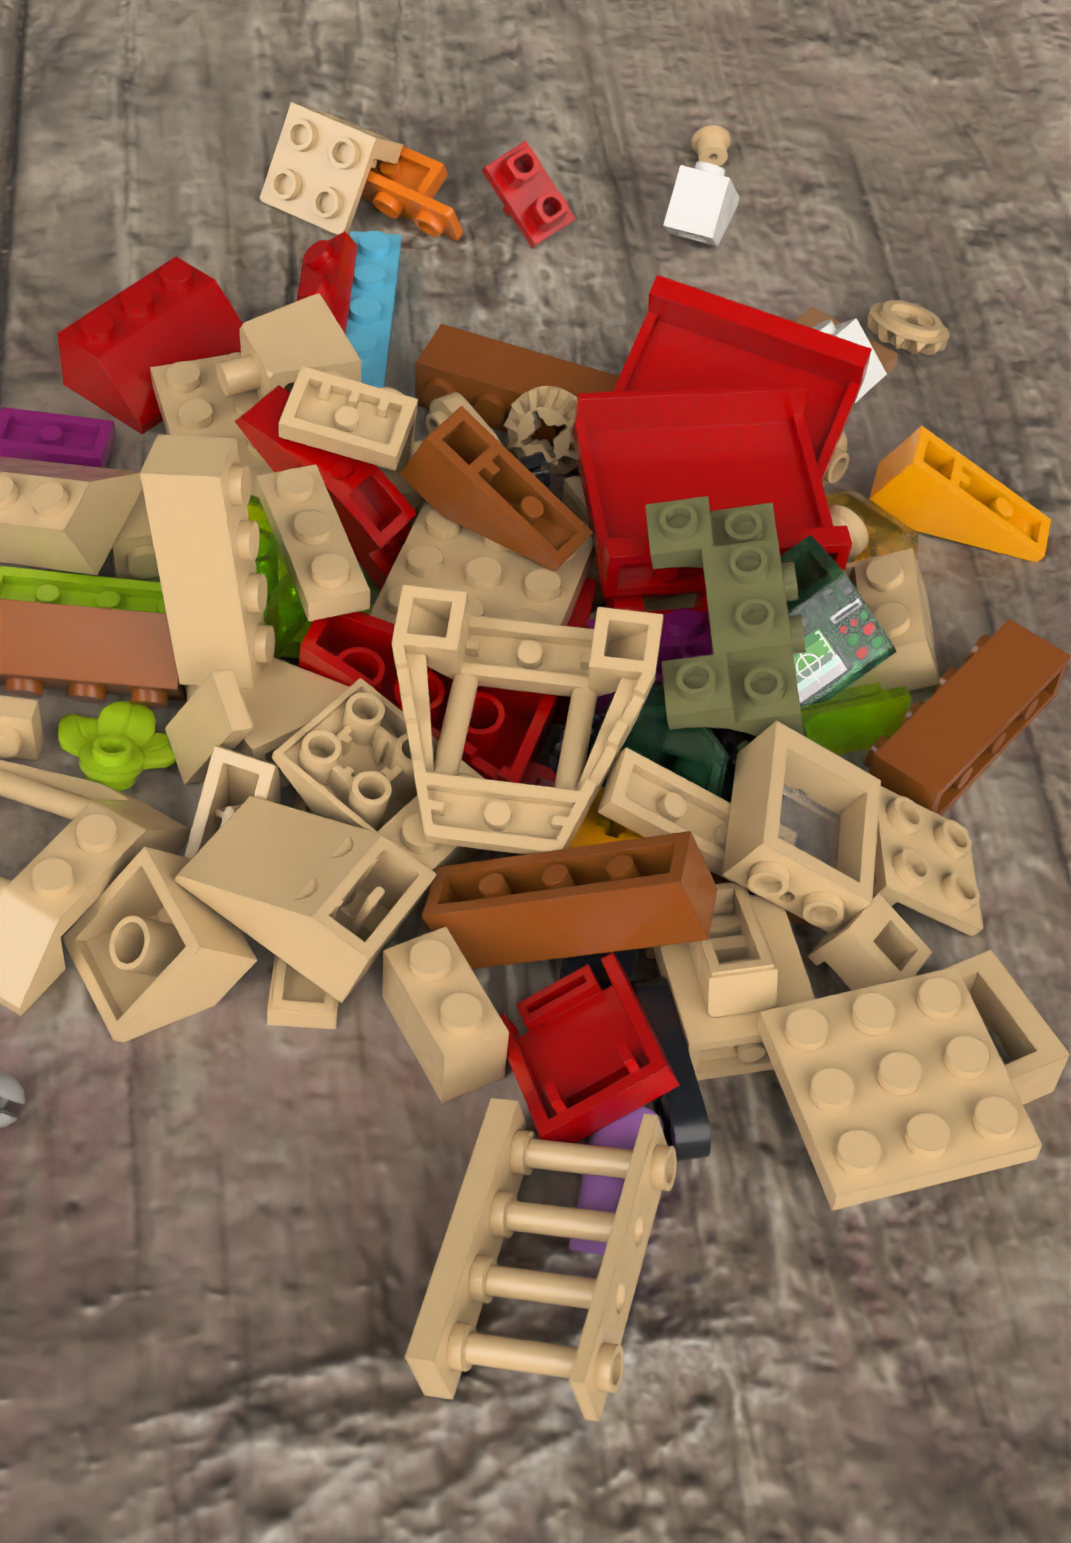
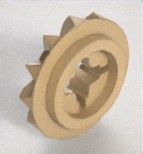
M900 300L876 303L871 306L867 315L868 329L872 333L877 334L881 342H888L894 345L896 350L901 348L908 350L913 355L918 354V352L925 355H935L937 351L945 349L950 337L948 329L934 313L913 303Z
M540 386L522 394L511 404L512 408L508 419L503 425L508 431L509 442L507 449L513 450L518 457L542 452L546 458L547 465L541 466V470L538 472L549 470L550 475H565L576 468L578 461L572 432L577 397L567 390L555 386ZM542 418L547 426L555 424L557 427L563 424L566 425L559 432L560 434L553 439V447H551L547 439L532 440L531 438L535 431L541 427L540 419Z

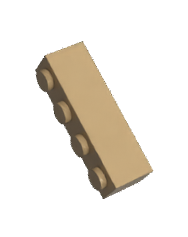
M158 434L140 471V477L180 685L200 686L211 672L232 669L240 688L255 689L263 663L270 664L273 660L275 632L272 625H265L263 612L267 602V580L264 574H257L255 560L258 555L260 540L259 527L256 521H249L247 505L251 495L250 469L247 465H240L236 438Z

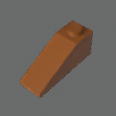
M463 406L459 407L425 438L399 474L443 517L554 572L594 533Z

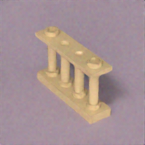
M490 1099L405 1354V1358L424 1396L453 1400L462 1371H469L472 1365L569 1378V1383L584 1419L600 1422L607 1393H616L621 1384L624 1369V1351L621 1341L661 1192L671 1190L676 1175V1151L673 1146H667L658 1115L643 1114L633 1150L537 1139L535 1132L529 1130L518 1101ZM533 1169L625 1179L616 1213L521 1202L517 1200V1194L523 1175H530ZM514 1231L607 1243L598 1278L498 1266L497 1258L503 1239L510 1238ZM493 1297H501L589 1310L579 1346L574 1347L477 1333L476 1325L483 1303L488 1304L492 1301Z

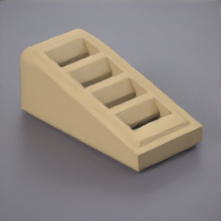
M736 882L715 884L717 895L713 915L735 912V916L712 918L709 939L688 942L708 1014L711 1017H723L770 1010L775 1007L777 1002L778 967L748 891Z

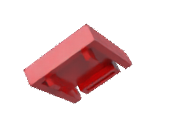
M614 952L601 958L606 974L612 983V986L603 990L595 973L587 964L517 1003L516 1005L523 1022L529 1029V1032L519 1037L515 1024L505 1012L499 1015L509 1031L508 1061L542 1140L576 1143L680 1086L630 980Z

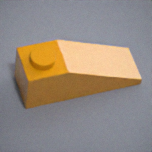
M922 425L879 462L869 500L877 504L886 514L895 517L910 529L1036 563L1044 558L1051 519Z

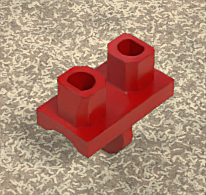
M526 141L492 161L481 170L503 203V212L507 218L512 217L532 249L576 220L561 193L558 192L542 167L540 160Z

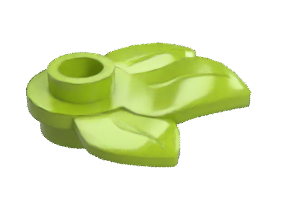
M130 701L114 702L103 708L99 718H90L71 713L62 717L58 724L60 747L70 754L79 757V767L85 774V780L101 783L117 791H123L132 787L136 782L137 776L143 770L166 768L176 762L167 734L155 733L156 719L154 712L145 705L132 704Z

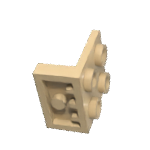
M291 102L260 199L268 205L339 235L344 231L348 234L371 167L375 168L378 160L397 164L403 144L323 110Z
M301 366L279 421V437L401 473L413 456L418 399L405 396L393 388H378L350 380L334 371H319Z
M881 786L873 896L879 893L890 906L898 902L969 936H974L982 931L983 921L979 902L980 894L974 871L971 851L972 843L967 829L958 822L936 814L914 803L911 799L900 796ZM822 822L827 864L831 827Z

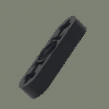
M664 976L630 981L680 1086L651 1101L654 1112L659 1115L664 1123L663 1133L667 1146L675 1148L677 1162L708 1157L711 1149L708 1115L669 983Z

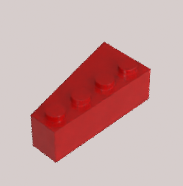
M361 611L313 620L300 645L299 667L349 687L362 678L403 712L392 649L395 624ZM427 666L432 736L439 741L453 679ZM478 686L461 760L484 779L522 784L531 761L536 763L550 732L559 695Z

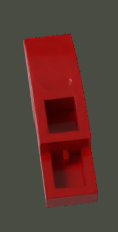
M280 385L274 387L236 419L235 423L273 472L317 465L358 562L378 588L382 590L412 529L408 522L417 515V512L377 465L279 437V421L290 392Z

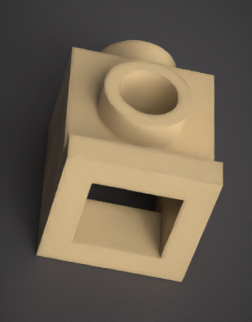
M877 893L873 896L872 904L831 933H827L808 957L816 966L825 961L851 990L917 976V972L933 952L889 903Z

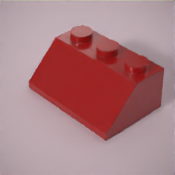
M175 256L57 333L63 384L143 435L163 421L152 386L150 367L241 352L240 327L243 323L214 278Z

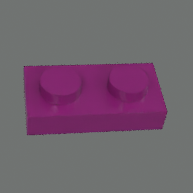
M7 407L1 408V457L106 468L116 439L114 421Z

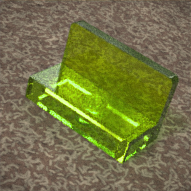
M879 683L824 693L815 696L800 706L802 722L808 739L836 755L871 749L880 736L886 734L891 737L900 728L901 721L907 713L911 696L905 686L882 690Z

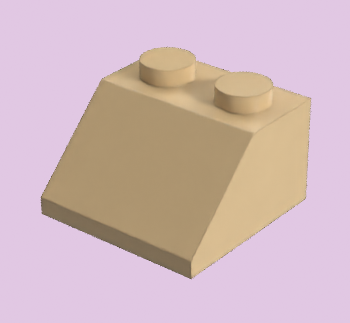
M144 846L62 938L114 1041L124 1043L215 1006L257 961L256 956L237 926L174 881L177 874L191 860L190 858Z

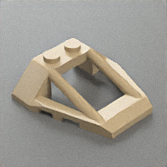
M403 584L392 638V649L425 841L428 843L524 855L567 849L577 834L634 726L655 681L663 614L598 607L595 628L587 629L475 616L470 614L468 593L465 591ZM427 666L453 679L435 759L433 758ZM478 686L571 697L554 788L458 776ZM616 692L586 763L597 697Z
M0 760V796L72 820L12 881L0 877V1004L22 1016L66 969L61 936L100 897L144 846L176 854L189 840L191 829L144 802L101 783Z

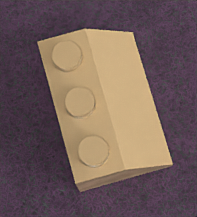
M0 456V562L98 575L143 489L140 472Z

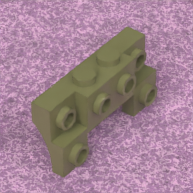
M708 496L646 504L653 569L670 567L704 568L713 655L661 661L669 730L709 727L731 729L759 736L775 721H779L799 734H803L793 654L806 653L801 614L788 616L787 601L799 600L794 562L781 563L773 503L710 511Z

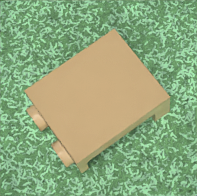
M749 894L778 967L777 1002L774 1008L815 999L785 909L759 895ZM735 912L713 915L712 918L735 916ZM680 943L644 948L647 958H656L661 977L664 976L669 983L698 1081L774 1070L757 1028L761 1011L711 1017L708 1014L701 994L689 944Z

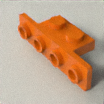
M403 146L397 164L378 160L376 167H371L361 198L372 202L381 213L393 219H397L399 216L413 221L424 233L434 238L444 235L458 241L463 234L455 211L451 207L433 199L448 176L443 163Z

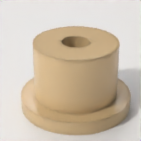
M710 125L694 133L691 140L692 148L698 154L699 162L721 166L727 161V149L730 146L731 139L729 132L725 128Z

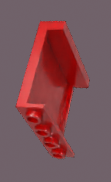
M657 275L649 292L647 315L613 391L809 383L810 391L804 417L823 482L865 379L872 349Z
M809 383L577 393L572 435L590 529L594 532L592 540L603 597L706 591L704 568L670 567L653 569L646 515V504L708 496L710 511L773 503L781 563L794 562L797 586L837 584L842 580L851 551L852 541L848 526H834L804 417L810 391Z

